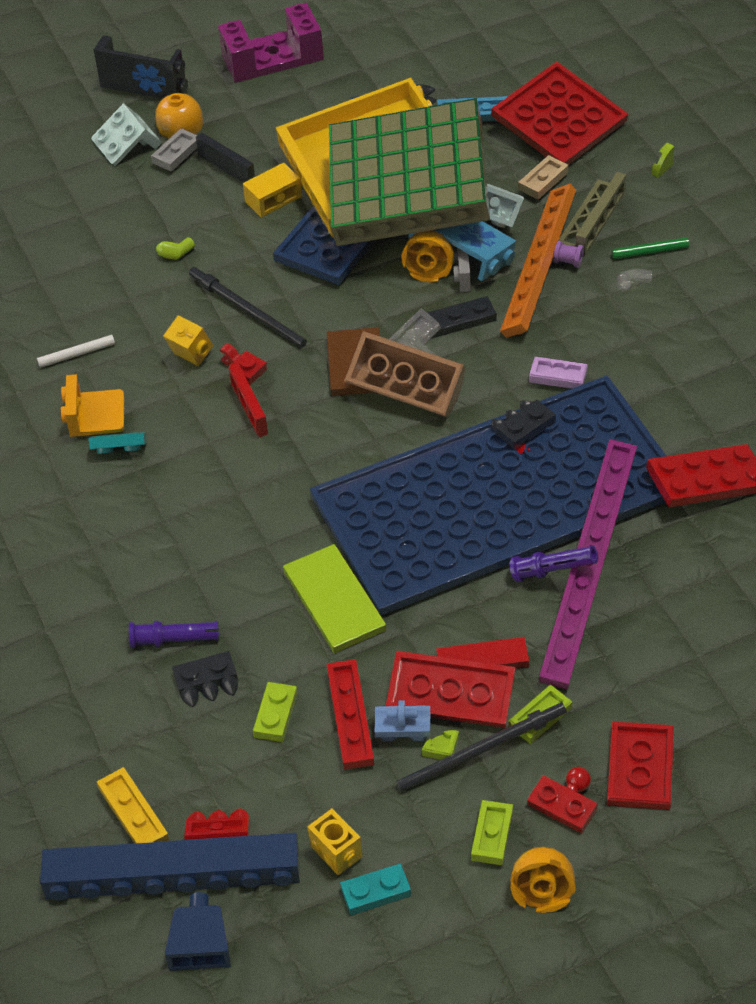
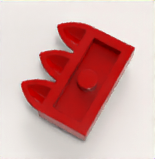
M241 808L235 810L230 817H227L225 812L217 810L206 819L203 813L196 811L186 820L184 839L249 836V815Z

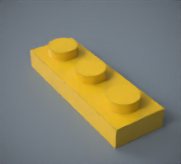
M124 767L97 781L98 789L134 843L169 841L167 831Z

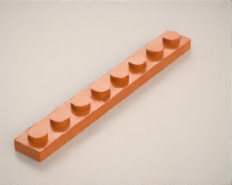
M571 183L550 191L500 330L506 338L523 334L529 328L554 256L556 243L560 239L576 192Z

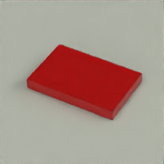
M612 721L607 806L670 810L674 725Z

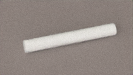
M109 335L39 357L37 362L39 367L42 368L115 345L113 335Z

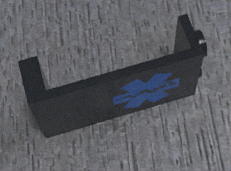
M105 35L101 37L93 49L100 87L161 99L171 94H183L187 91L188 80L185 78V61L182 58V51L180 49H176L172 58L168 61L115 51L112 37Z

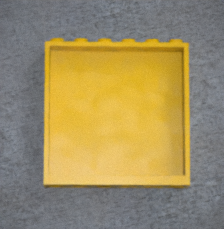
M412 78L276 127L281 150L294 172L301 178L303 188L332 238L334 236L331 229L329 124L432 106L430 100H425L421 86H416Z

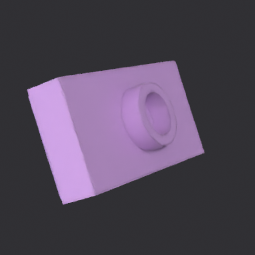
M534 357L529 382L575 388L584 384L588 364Z

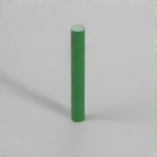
M686 237L612 249V258L614 260L689 248V240Z

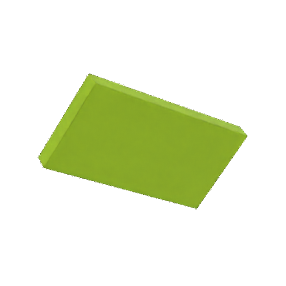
M335 544L283 565L286 577L333 653L387 630L386 623Z

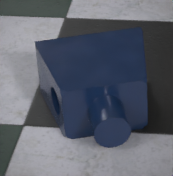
M196 892L191 894L189 907H178L173 912L165 949L169 971L231 967L221 907L209 905V895L206 893Z

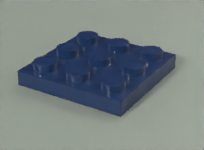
M312 207L273 252V259L276 262L340 285L376 240L336 246L334 237L332 238L315 207Z

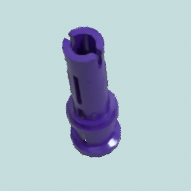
M591 545L548 555L536 552L531 557L521 558L516 556L510 560V572L516 582H522L525 578L533 576L543 578L552 571L596 564L598 562V552L595 546Z
M159 621L143 625L129 622L130 648L146 644H154L155 647H160L163 645V642L219 640V632H206L207 630H219L218 621L163 625Z

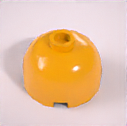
M175 93L164 97L159 102L155 111V121L159 133L168 139L181 128L196 135L204 124L200 105L192 96L187 94Z
M435 230L417 232L409 238L401 255L404 268L406 266L411 271L410 275L413 278L422 282H437L439 278L446 277L449 274L454 262V248L443 234Z
M537 847L524 852L514 863L510 888L513 898L520 906L526 908V905L537 907L536 912L539 913L555 912L567 906L570 902V897L576 890V879L572 864L563 853L554 848Z

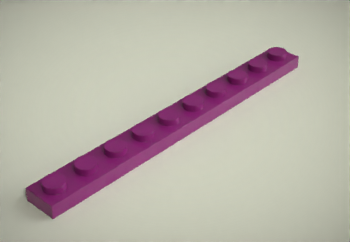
M609 439L577 547L579 549L591 545L595 546L598 552V562L596 564L571 568L540 672V683L567 690L569 688L635 458L636 445Z

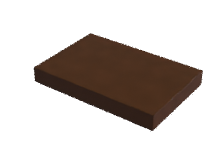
M379 327L327 331L331 396L374 393L346 383L344 380L362 332L365 331L380 336Z

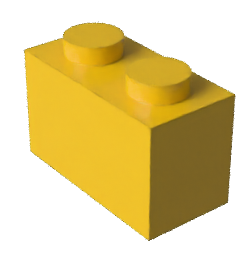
M285 163L243 183L245 202L261 218L302 197L301 178Z

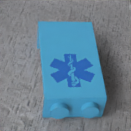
M483 221L434 229L443 234L449 243L482 261L478 277L481 281L491 275H495L505 265L511 264L515 257L516 240ZM415 233L409 234L408 238L412 237Z

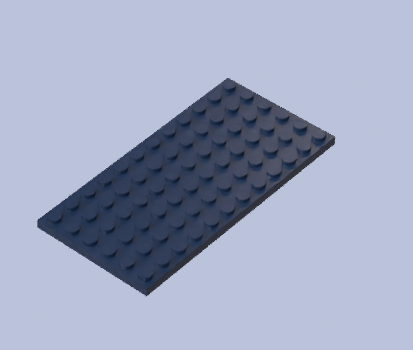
M608 375L541 400L542 404L556 414V422L525 442L524 454L520 455L516 449L514 450L493 431L492 420L500 419L505 421L507 419L506 414L310 488L311 498L380 616L510 564L512 557H529L536 552H542L581 536L609 439L637 446L616 522L665 503L664 498L646 469L648 459L665 457L666 454Z

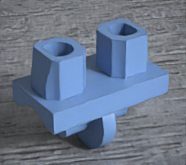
M405 700L398 701V706L375 707V737H381L382 741H394L397 737H410L413 741H424L426 737H430V706H405Z

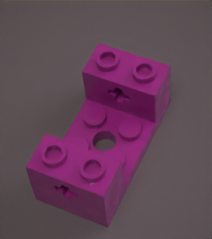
M307 3L285 8L287 31L277 32L261 38L250 40L241 20L218 25L222 57L235 83L324 60L321 28Z

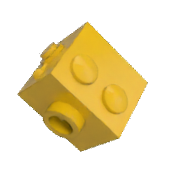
M179 315L163 335L174 354L197 366L202 363L214 346L202 327Z
M330 809L307 826L310 847L337 875H340L363 857L361 837L333 809Z

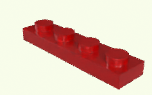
M354 659L328 663L327 672L344 770L375 765L357 661Z

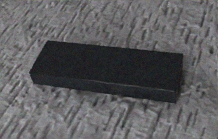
M202 132L196 136L197 151L200 157L243 183L255 177L253 162Z

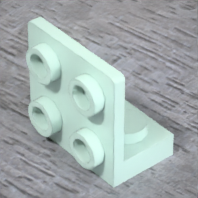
M124 103L91 138L114 166L138 142L144 146L148 143L155 150L162 143L144 120Z
M487 184L491 223L503 228L506 225L513 227L524 200L523 196Z

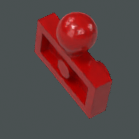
M583 767L572 768L566 775V787L543 775L527 799L528 805L583 833L598 809V803L578 793L589 787L591 783L589 772Z

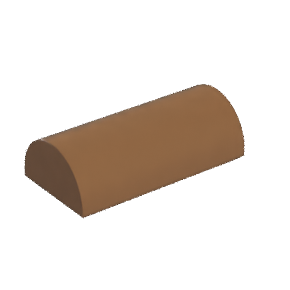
M363 331L344 382L447 417L453 410L459 397L464 380L465 366Z

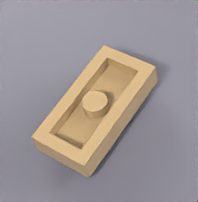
M548 155L518 182V190L539 199L568 173V165Z

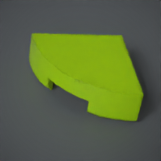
M666 143L659 152L662 155L658 164L653 163L651 175L657 178L673 165L674 146Z
M444 731L443 734L427 740L422 748V756L441 760L454 754L459 739V731Z

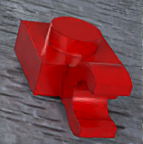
M226 343L220 349V352L225 354L221 361L228 366L238 362L249 385L255 382L267 370V362L248 351L240 355L229 343Z

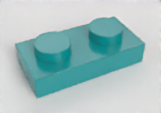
M146 432L101 435L89 438V448L97 449V453L114 452L113 447L124 446V451L141 450L140 445L147 443Z
M401 863L340 882V888L350 916L412 896L411 888Z

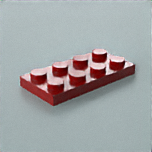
M748 444L648 459L646 469L668 507L756 493V457Z
M396 651L386 706H398V701L405 700V706H430L431 718L506 728L516 669L511 666Z

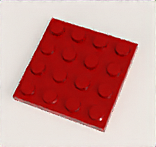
M557 61L491 109V116L542 155L545 157L549 155L567 165L604 139L628 119L627 112Z

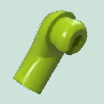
M189 237L179 244L163 241L157 245L156 252L164 258L178 260L194 249L195 243Z

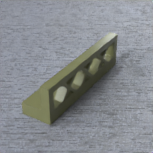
M616 172L610 183L598 179L561 235L559 241H562L565 245L575 247L583 245V256L585 257L625 195L626 174ZM600 189L605 190L601 197L598 194ZM594 206V208L592 209V211H591V213H590L589 210H588V208ZM584 222L582 227L579 228L578 223ZM576 237V244L567 242L568 239Z

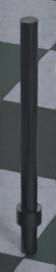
M192 267L189 270V275L199 281L202 287L209 292H216L299 348L305 347L307 343L305 338L219 283V279L212 274H205L196 267Z
M562 702L541 712L536 710L528 714L527 719L397 780V786L403 792L532 729L534 731L547 726V722L566 714L567 710Z

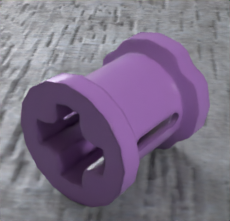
M558 240L554 250L553 263L564 262L579 268L583 258L584 246L565 245L562 241Z

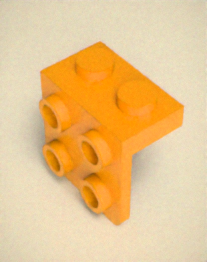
M77 374L66 375V386L61 387L62 401L65 403V406L61 407L62 423H67L70 437L120 433L124 430L123 390L81 393Z

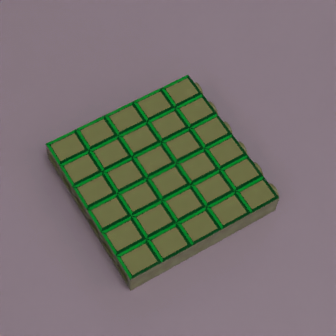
M477 98L329 124L331 229L336 246L490 220L482 121Z

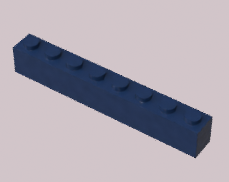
M297 833L42 849L40 884L45 899L58 901L70 897L128 896L131 893L160 894L163 891L177 890L191 892L195 889L208 888L223 890L227 887L238 886L255 888L259 885L269 884L286 886L291 883L300 882Z

